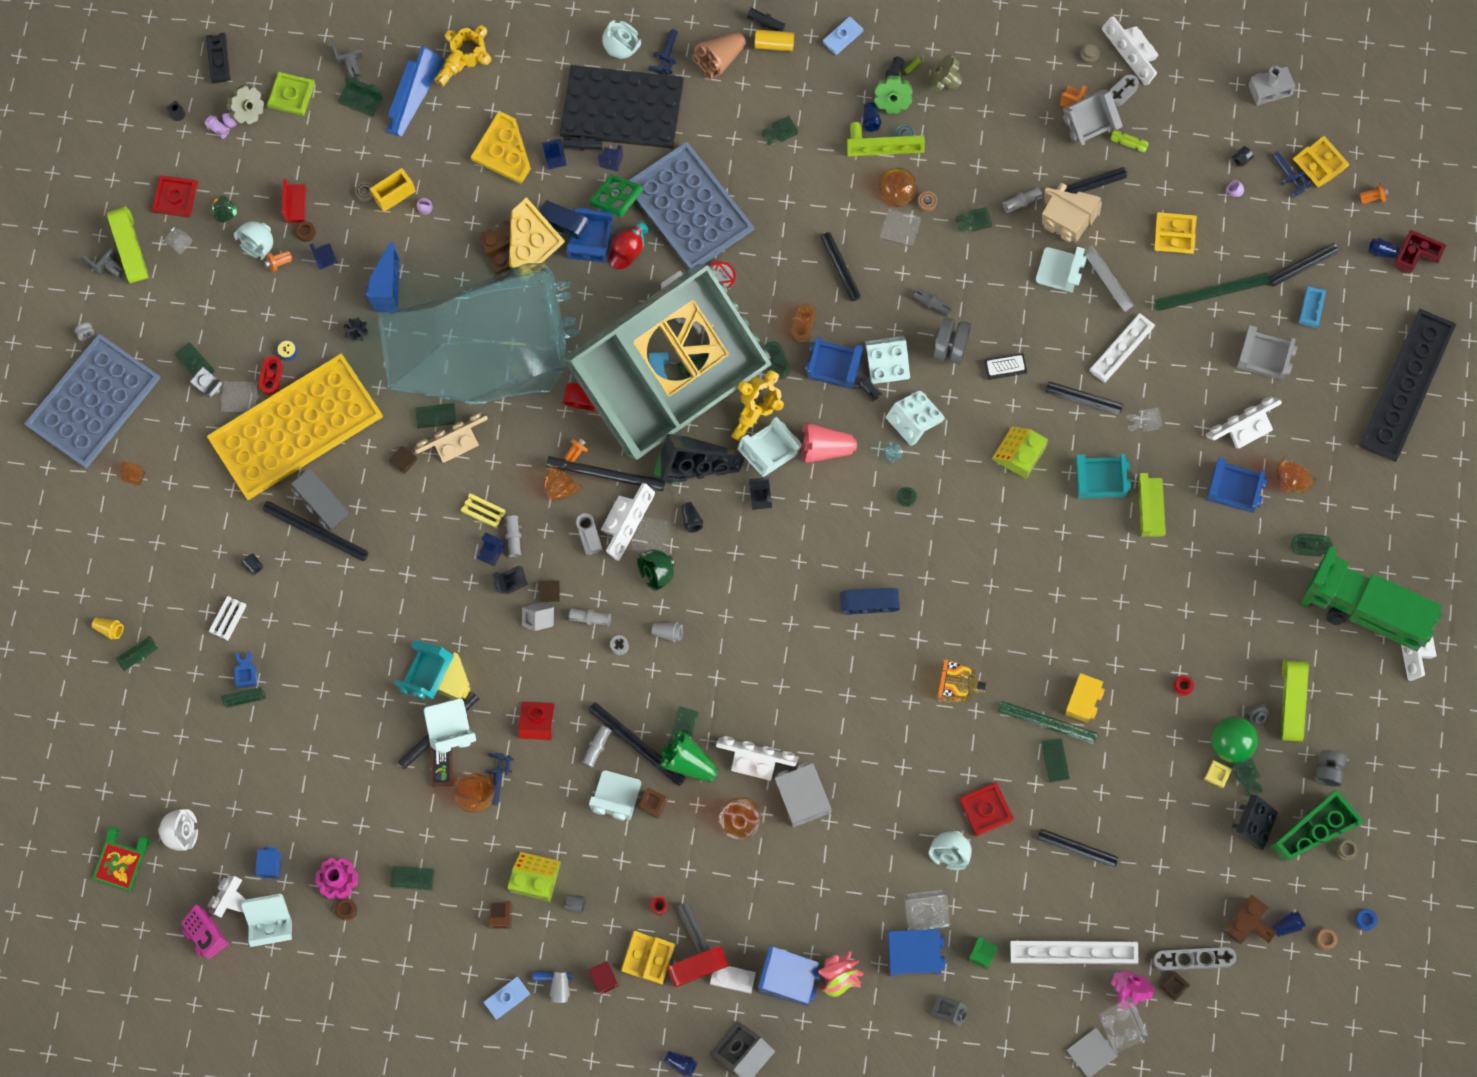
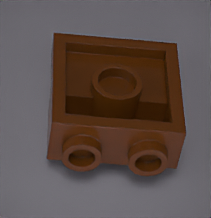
M505 221L499 225L498 229L494 231L491 229L482 232V236L479 237L480 243L496 275L512 269L509 266L510 222Z

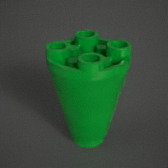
M680 730L675 734L672 744H667L661 752V755L664 757L660 765L666 770L709 783L714 780L718 773V768L715 767L712 760L688 734Z

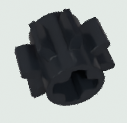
M359 317L357 319L349 318L348 324H344L345 338L349 337L352 342L363 341V335H368V329H366L367 322H362Z

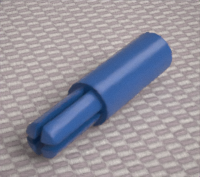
M533 971V981H552L554 971ZM566 973L567 979L572 980V973Z

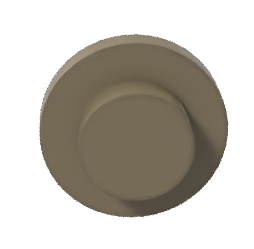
M1092 44L1085 45L1080 52L1082 60L1086 63L1097 61L1100 55L1099 49Z
M1343 840L1337 845L1336 852L1342 860L1350 861L1357 856L1358 848L1353 841Z

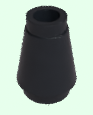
M692 502L682 504L684 528L689 533L700 531L703 528V519Z

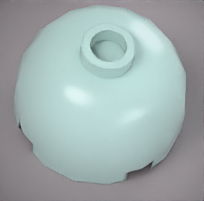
M614 20L605 28L602 43L609 55L625 59L638 50L641 45V39L638 41V33L631 25L623 21L614 23L616 21Z
M249 221L241 225L234 233L235 240L239 238L242 242L240 247L256 259L260 256L261 260H263L273 247L271 229L265 223Z
M948 831L939 834L934 838L929 850V856L936 864L940 865V862L949 864L946 868L951 870H964L969 864L972 853L969 841L958 831Z

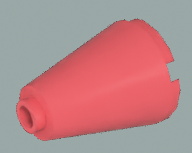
M805 423L803 426L802 436H804V440L801 443L802 461L806 463L852 455L853 451H856L857 440L851 434L811 423Z

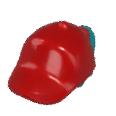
M638 222L633 229L624 230L616 236L609 254L611 267L619 270L625 269L638 257L644 247L643 234L649 232V227L646 224Z

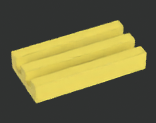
M471 493L468 496V500L465 501L464 507L461 508L462 513L496 529L506 512L505 509ZM472 501H474V502H476V503H479V504H481V505H483V506H485V507H487V508H489V509H491V510H493V511H495V512H498V513H500V514L497 515V514H495V513H493V512H491V511H488V510H486V509H484V508H482V507H480V506H478V505L472 503ZM471 507L481 513H484L496 519V521L493 522L477 513L468 510V508Z

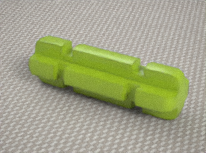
M1114 130L1111 135V141L1118 143L1119 141L1121 142L1120 144L1133 149L1138 148V151L1141 152L1147 150L1148 141L1142 139L1140 141L1138 140L1139 138L1126 133L1123 135L1117 130Z

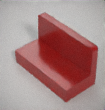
M283 179L282 215L286 223H301L305 221L306 185H290L287 179Z

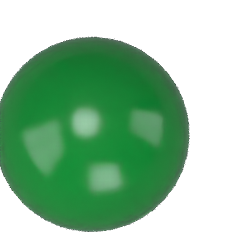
M1238 716L1224 718L1216 724L1212 731V748L1224 761L1231 763L1243 762L1249 759L1257 749V731L1253 724L1245 718Z

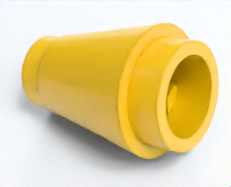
M96 617L92 622L93 629L111 640L119 639L124 630L123 624L118 620Z

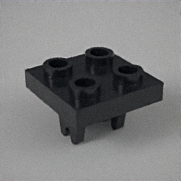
M1251 794L1247 805H1240L1239 809L1244 810L1240 823H1233L1232 828L1236 829V832L1256 849L1264 850L1272 827L1276 822L1278 812L1258 795Z

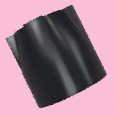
M174 101L170 106H167L169 115L174 121L184 119L185 110L178 101Z
M1243 146L1232 156L1238 167H1243L1254 158L1253 152L1246 146Z
M253 553L248 555L241 563L253 576L264 568Z

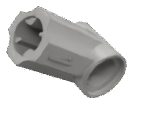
M582 513L576 520L577 529L586 555H594L603 551L593 517L590 514ZM583 521L591 522L588 528L580 526Z

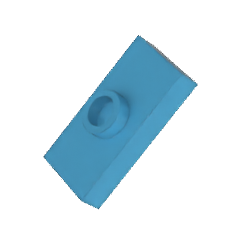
M1310 286L1306 287L1298 324L1318 328L1326 290Z

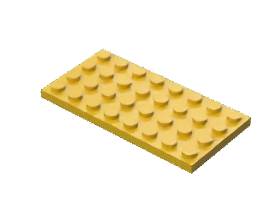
M341 353L212 432L207 438L249 501L378 421L383 415Z

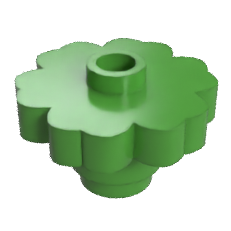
M888 76L886 81L880 80L875 87L876 95L874 101L879 109H886L888 114H898L901 109H908L912 103V87L907 80L901 81L900 76Z

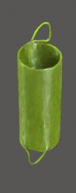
M918 57L915 58L902 70L903 73L908 76L921 64V60Z

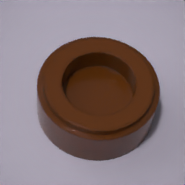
M307 221L299 223L295 229L298 239L303 242L311 241L316 234L313 224Z
M342 899L337 903L335 911L340 919L348 921L356 916L357 906L350 899Z

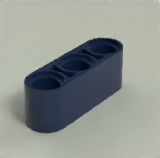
M547 200L539 210L555 230L576 239L582 236L590 224V221L585 216Z
M877 588L840 592L841 613L853 615L900 610L899 590L897 588Z

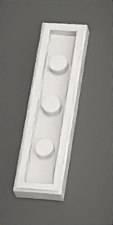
M1139 313L1090 368L1089 372L1105 383L1150 333L1155 324Z

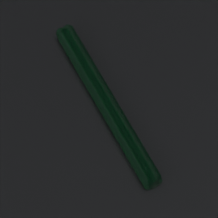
M1267 273L1258 274L1157 299L1155 306L1157 311L1266 285L1269 283V276Z

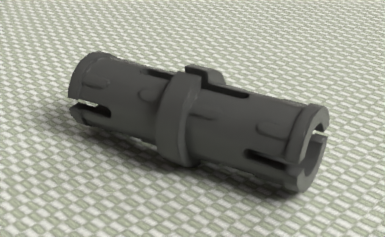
M919 287L916 289L917 292H914L912 299L927 305V308L930 310L934 309L945 316L949 315L948 312L951 311L953 305L942 301L935 294L931 295L923 291Z

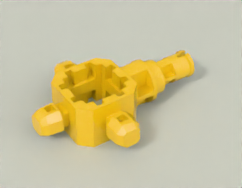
M480 25L474 31L469 28H463L458 33L453 30H448L445 33V38L450 43L451 54L445 59L446 63L443 65V70L434 78L437 84L444 87L452 75H456L457 72H461L464 66L473 67L478 62L488 65L491 62V57L486 52L483 40L487 35L486 27ZM472 40L474 44L479 45V47L473 50L474 53L464 55L463 52L457 50V48L463 45L462 42Z
M770 370L765 375V380L756 376L749 380V382H740L738 390L742 392L741 402L745 404V408L742 413L740 412L741 416L738 419L740 423L735 428L733 434H731V437L741 441L746 435L748 428H752L754 423L757 424V419L760 415L767 416L772 414L773 410H782L784 403L780 400L781 391L773 386L779 378L778 373ZM767 388L768 394L764 395L763 403L754 404V398L758 397L759 389Z

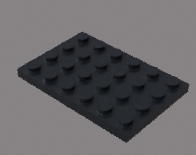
M571 65L560 137H581V135H584L586 138H602L604 142L674 149L684 77Z

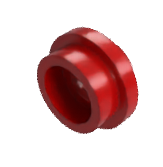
M1182 675L1174 680L1173 689L1178 695L1187 696L1193 691L1194 683L1190 677ZM1180 684H1186L1187 688L1181 689Z

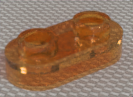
M805 303L797 309L791 328V335L798 342H804L810 338L817 316L813 305ZM805 313L810 314V316L807 317V318L804 317L803 315H804ZM799 331L805 332L803 335L798 334Z

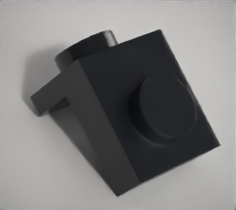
M769 477L749 479L752 510L772 508Z
M516 566L504 573L496 572L493 574L494 586L500 593L510 594L528 585L522 566Z

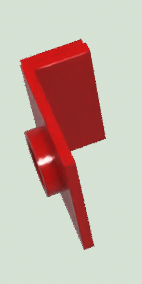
M522 702L518 726L519 739L551 740L555 703Z

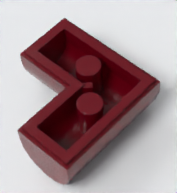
M1409 230L1394 266L1401 272L1412 273L1419 257L1438 264L1447 245Z

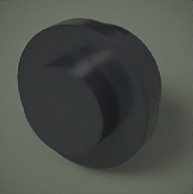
M1332 607L1328 610L1326 619L1333 625H1340L1347 620V613Z

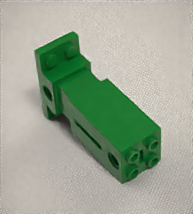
M1330 546L1317 566L1300 605L1307 608L1311 602L1324 609L1330 605L1350 614V621L1416 652L1421 647L1425 648L1434 634L1433 628L1438 624L1442 613L1439 612L1442 605L1378 575L1372 574L1369 578L1347 568L1349 562L1336 557L1338 549Z

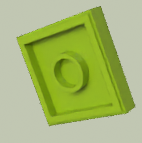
M278 72L267 107L304 116L315 81Z

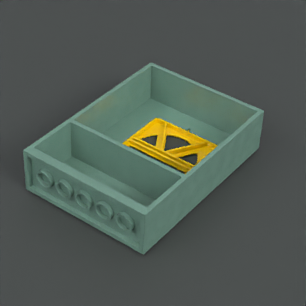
M697 264L562 358L626 455L630 458L639 459L663 442L667 434L673 435L738 389L740 382H748L772 365L769 361L771 358L769 353L758 344L760 342L758 336L749 330L747 319L738 313V305L733 299H729L726 294L728 293L727 288L722 282H718L716 278L717 273L712 266ZM673 318H686L677 338L667 324V321ZM693 322H698L706 330L710 344L682 347ZM658 327L666 336L691 377L678 381L667 380L657 375L650 366L647 359V345L651 335ZM708 353L705 364L698 371L688 354Z

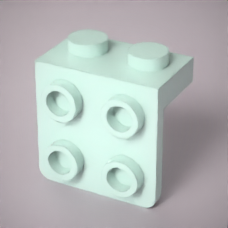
M1049 247L1045 248L1036 276V282L1073 293L1075 285H1079L1082 276L1079 273L1080 267L1084 268L1087 257L1083 256L1085 249L1077 247L1076 253L1072 254Z
M917 391L896 402L885 417L910 446L916 444L926 430L940 424L945 419L943 414L921 391Z
M458 698L424 708L430 745L434 750L444 753L450 751L451 747H467L471 745L470 742L476 741L475 733L469 730L464 701Z
M603 771L595 796H591L590 808L596 814L605 815L606 813L613 815V818L621 821L625 819L631 820L641 788V781L614 772Z
M282 894L242 901V909L249 926L248 942L250 947L292 940V920Z

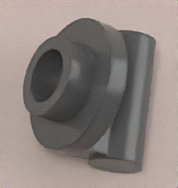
M1262 702L1245 709L1244 714L1251 723L1260 724L1268 718L1269 711Z

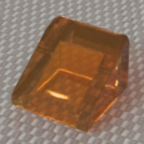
M125 461L121 463L122 480L138 486L141 485L145 475L142 467Z

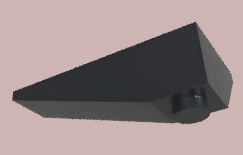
M667 434L661 449L662 481L686 482L688 478L697 477V479H702L705 475L716 474L719 476L740 472L745 457L736 450L687 436Z

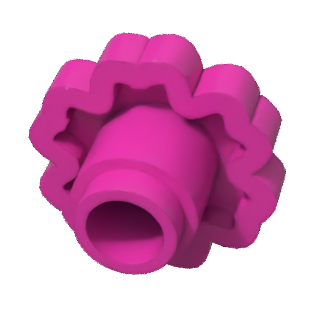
M330 858L322 863V870L316 872L315 883L321 887L320 893L330 900L336 896L341 900L352 894V888L358 885V873L353 870V864L344 858H340L338 861Z
M1121 970L1120 973L1115 972L1111 984L1115 986V990L1119 992L1117 995L1118 1003L1129 1009L1134 1008L1138 1001L1150 1000L1155 987L1150 985L1151 982L1131 971Z

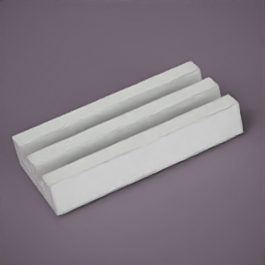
M227 596L209 632L228 641L247 605ZM232 603V605H231L230 609L228 610V612H227V614H226V616H225V618H224V620H223V622H222L220 628L218 629V631H216L217 628L219 627V625H220V623H221V621H222V619H223V617H224V615H225L227 609L229 608L230 604ZM236 606H238L239 608L233 620L231 621L225 635L222 634Z

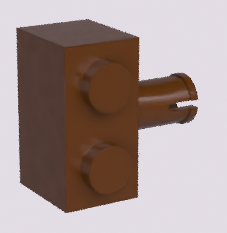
M1252 894L1224 930L1227 935L1239 944L1244 942L1250 932H1254L1268 944L1276 935V932L1261 922V917L1269 907Z

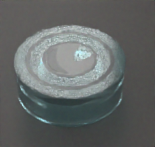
M901 125L897 128L895 137L915 136V131L909 125Z

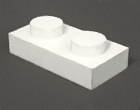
M728 966L712 973L710 985L752 994L756 972Z

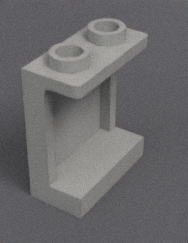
M1101 89L1063 108V119L1071 130L1069 133L1070 138L1080 146L1085 145L1086 140L1111 128L1117 130L1123 127L1112 94L1105 89Z
M1249 326L1237 368L1283 381L1285 375H1290L1293 364L1289 362L1291 357H1295L1298 346L1294 345L1296 339L1292 338L1291 341L1258 333L1256 332L1257 327Z
M808 763L801 764L796 767L797 770L791 772L789 770L782 771L775 778L776 786L779 789L793 828L831 813V806L813 763L810 765Z

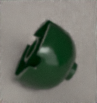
M651 549L638 555L640 557L637 558V566L642 578L646 575L650 583H646L649 588L657 591L670 583L674 574L673 566L675 565L670 555L657 549Z

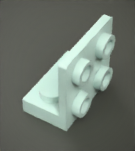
M904 336L865 341L870 378L873 384L910 379L907 345Z

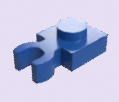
M247 651V658L245 660H241L240 653H236V660L240 664V666L234 667L237 689L258 686L256 666L254 664L250 665L253 659L250 651Z

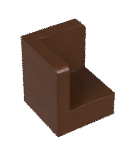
M647 788L639 808L654 814L655 818L659 819L668 800L665 795Z
M511 901L491 904V917H488L490 929H511Z

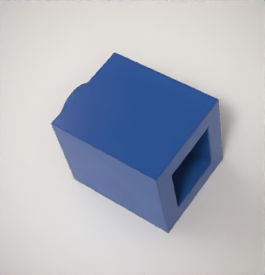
M264 847V850H257L255 870L257 877L280 879L282 854L276 850L277 848Z

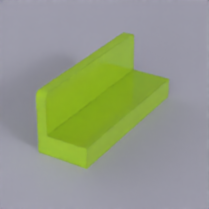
M1140 473L1138 490L1141 537L1165 536L1163 479L1148 478V473Z

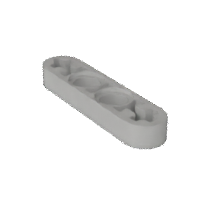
M1092 245L1084 250L1085 256L1118 304L1126 312L1134 306L1132 301Z
M1228 947L1164 950L1156 953L1153 958V965L1159 971L1228 968L1235 963L1237 956L1235 951ZM1214 952H1217L1216 957L1223 956L1227 952L1228 956H1232V959L1228 963L1225 962V959H1218V964H1215ZM1171 954H1175V966H1172L1173 962H1167L1165 966H1162L1160 962H1157V960L1161 958V955H1163L1165 959H1172ZM1200 954H1209L1211 962L1209 964L1201 963L1199 959ZM1179 955H1188L1190 963L1185 966L1181 965L1178 961Z

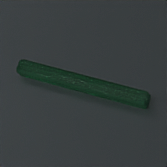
M1001 701L998 712L1092 744L1096 742L1098 736L1097 732Z

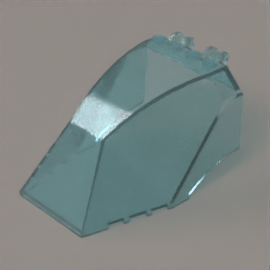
M525 263L452 295L379 314L377 317L389 389L408 393L417 392L426 394L429 397L433 395L446 398V400L454 399L464 401L466 404L488 403L489 401L515 395L550 392L564 372L565 362L562 358L566 355L565 338L579 335L577 328L563 329V326L575 325L577 323L575 317L561 318L559 301L572 299V293L561 292L557 294V290L568 289L570 282H555L554 273L546 263Z

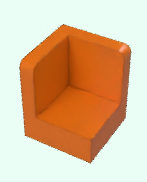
M1083 85L1081 91L1068 86L1061 96L1060 105L1066 107L1083 99L1087 86Z

